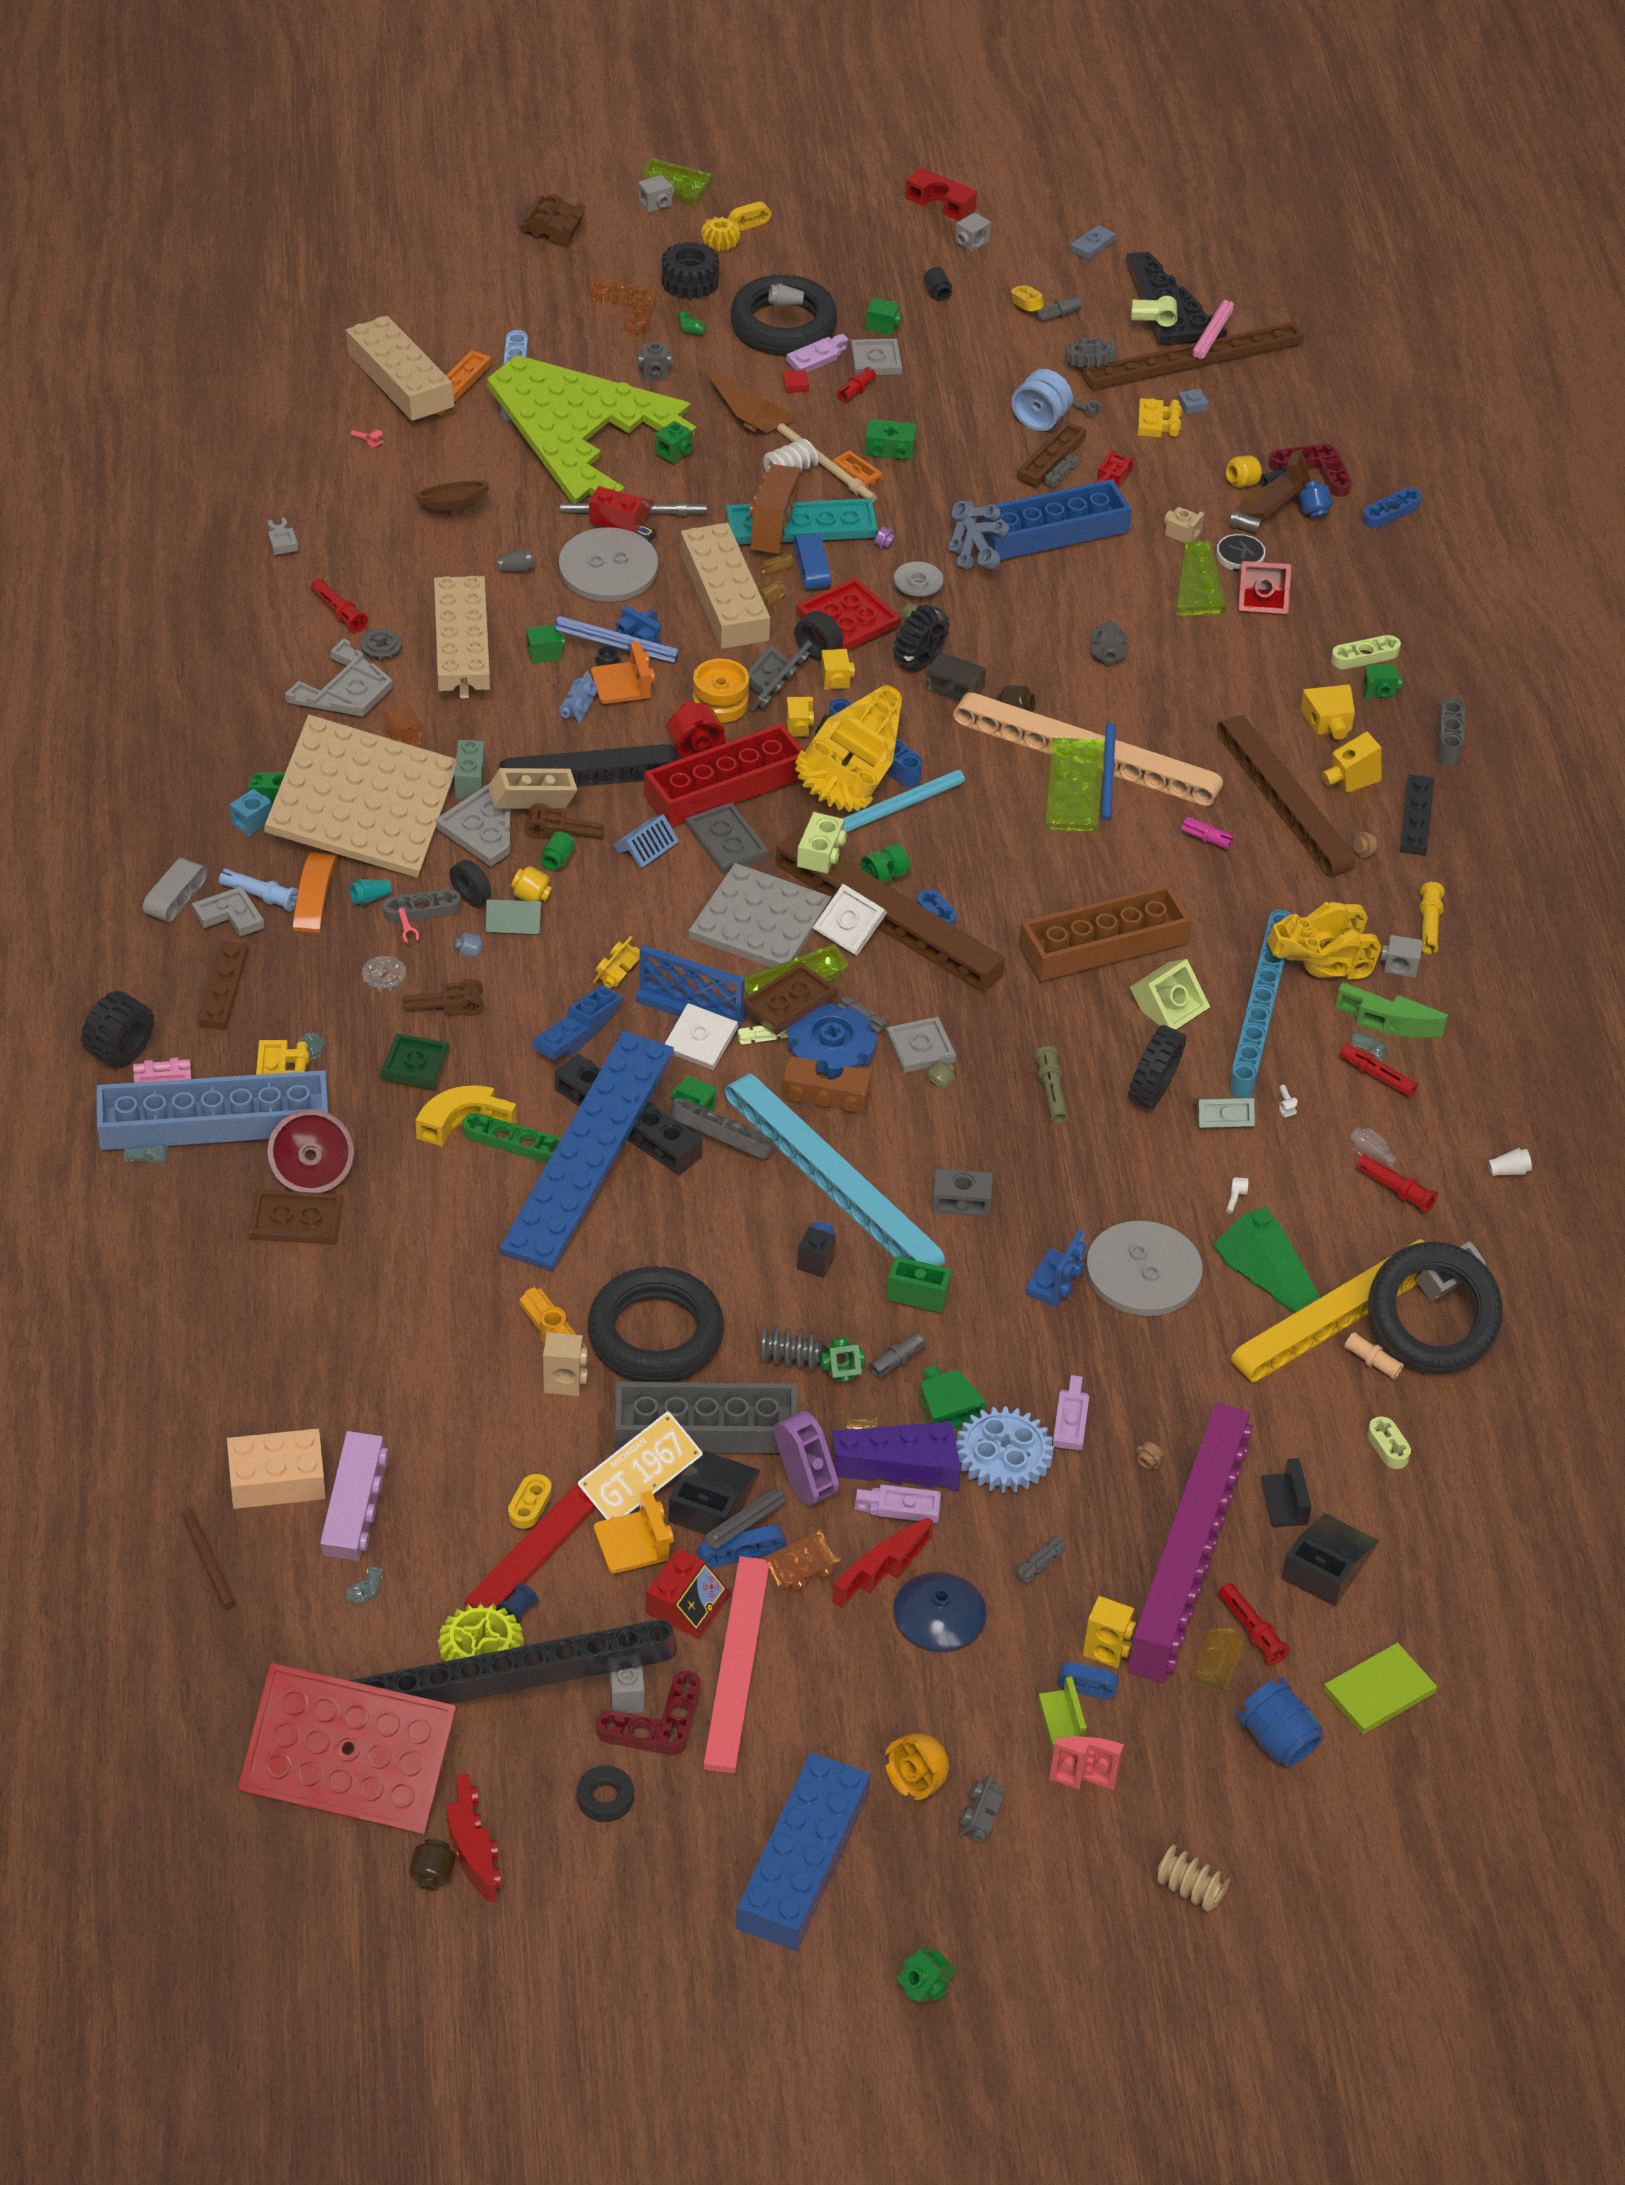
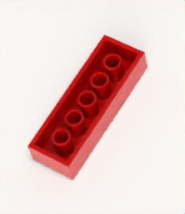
M781 723L644 772V796L659 815L664 814L670 826L685 822V819L731 802L735 804L802 780L798 779L800 772L795 770L798 765L795 761L799 753L805 751Z

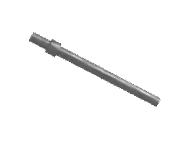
M687 502L654 504L648 514H677V516L707 514V504H687ZM560 503V513H589V503Z

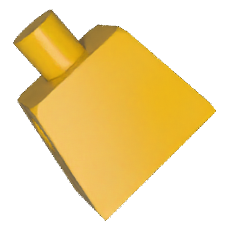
M1350 684L1303 689L1300 709L1314 731L1319 735L1332 733L1333 738L1336 740L1345 738L1348 732L1352 730L1355 715Z
M1367 731L1338 748L1332 754V768L1322 772L1323 781L1327 786L1338 783L1345 792H1351L1382 781L1381 746Z

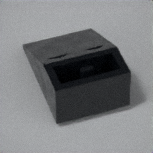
M703 1451L702 1456L695 1460L681 1475L670 1495L668 1521L708 1534L740 1512L760 1470Z
M1324 1513L1299 1536L1286 1555L1281 1578L1336 1606L1377 1546L1379 1540Z

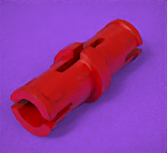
M866 367L858 375H853L849 378V382L837 391L838 399L840 401L844 399L843 403H847L857 393L861 394L865 390L864 388L876 379L874 369L870 370V367Z

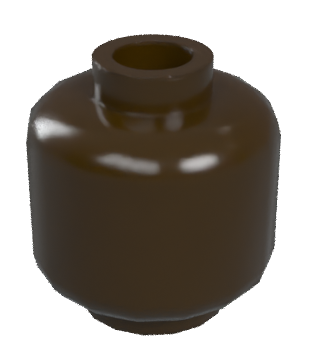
M1006 686L1001 694H998L996 697L997 701L1030 712L1035 710V695L1027 686Z
M426 1839L423 1844L415 1847L409 1875L418 1882L419 1888L436 1891L438 1886L447 1885L450 1882L456 1856L449 1849L450 1845L436 1839Z

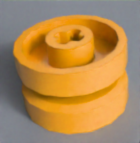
M719 658L707 660L700 664L694 671L693 702L705 703L711 706L721 723L735 721L745 714L748 710L749 674L746 668L733 660Z

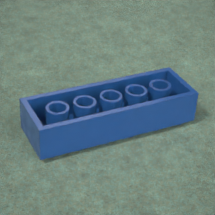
M1113 479L995 504L1001 512L997 520L1001 519L1009 525V531L1003 537L995 533L982 534L989 547L999 553L1000 560L1129 532L1132 508ZM977 517L976 523L996 522L997 520L990 521L986 517Z
M810 1752L737 1906L736 1929L798 1951L869 1796L871 1773Z

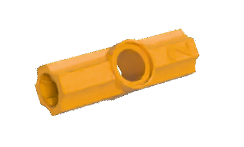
M533 1287L527 1290L519 1299V1305L540 1331V1338L543 1343L546 1341L547 1332L577 1335L567 1323L565 1312L561 1308L555 1307L542 1289Z

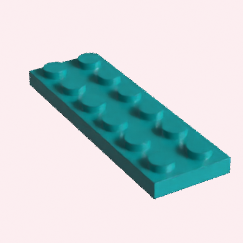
M872 498L795 502L793 510H791L789 524H786L784 540H781V542H794L796 535L820 534L822 540L875 538L878 534ZM750 504L726 505L727 522L737 544H751L753 518L749 517Z

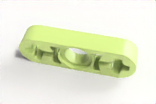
M1385 635L1338 645L1333 648L1331 663L1336 668L1349 669L1395 659L1399 655L1401 642L1395 636ZM1367 650L1370 651L1371 654H1364L1360 651Z

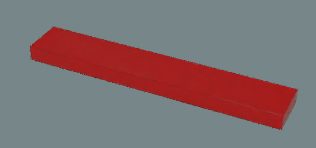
M578 1482L465 1598L466 1607L469 1604L472 1608H478L481 1602L484 1608H489L494 1603L496 1611H498L497 1605L501 1601H506L514 1593V1587L519 1583L525 1584L597 1509L580 1488Z

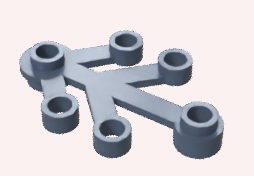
M959 501L952 509V516L957 524L953 538L949 543V550L955 554H961L957 559V564L964 570L970 569L974 564V558L970 556L974 542L980 551L978 555V563L986 569H994L1000 563L999 553L989 547L982 534L995 533L1003 537L1009 531V525L1001 519L997 520L1001 512L995 505L975 507L969 501ZM986 517L990 521H997L976 523L974 518ZM966 527L968 529L965 541H962L961 539Z

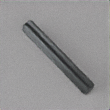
M776 1489L771 1490L710 1531L705 1536L707 1540L706 1545L709 1548L718 1549L785 1503L784 1491L781 1489L779 1491Z

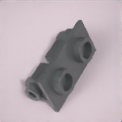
M993 1773L987 1775L982 1781H975L968 1794V1797L971 1798L970 1804L964 1808L958 1820V1823L961 1824L957 1835L958 1838L966 1832L972 1835L971 1837L974 1841L980 1843L989 1837L995 1818L987 1814L986 1811L996 1815L1005 1795L1001 1784L990 1783Z

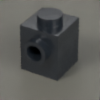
M808 1227L798 1246L797 1269L824 1278L835 1258L836 1235L824 1230Z

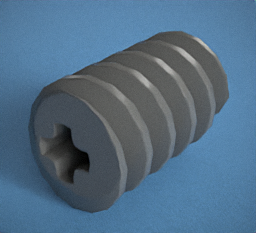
M765 1325L761 1343L763 1363H768L771 1356H773L775 1365H779L783 1357H785L786 1366L791 1367L796 1359L797 1366L800 1369L808 1361L809 1369L813 1371L818 1363H820V1353L823 1352L825 1335L822 1334L819 1341L816 1342L813 1332H810L808 1338L804 1340L800 1330L795 1338H792L791 1331L788 1328L784 1335L780 1336L779 1327H775L772 1334H768V1328Z

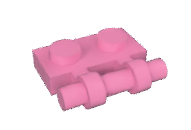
M178 1057L170 1058V1061L153 1062L152 1059L144 1060V1063L133 1064L134 1083L191 1079L190 1059L179 1060Z

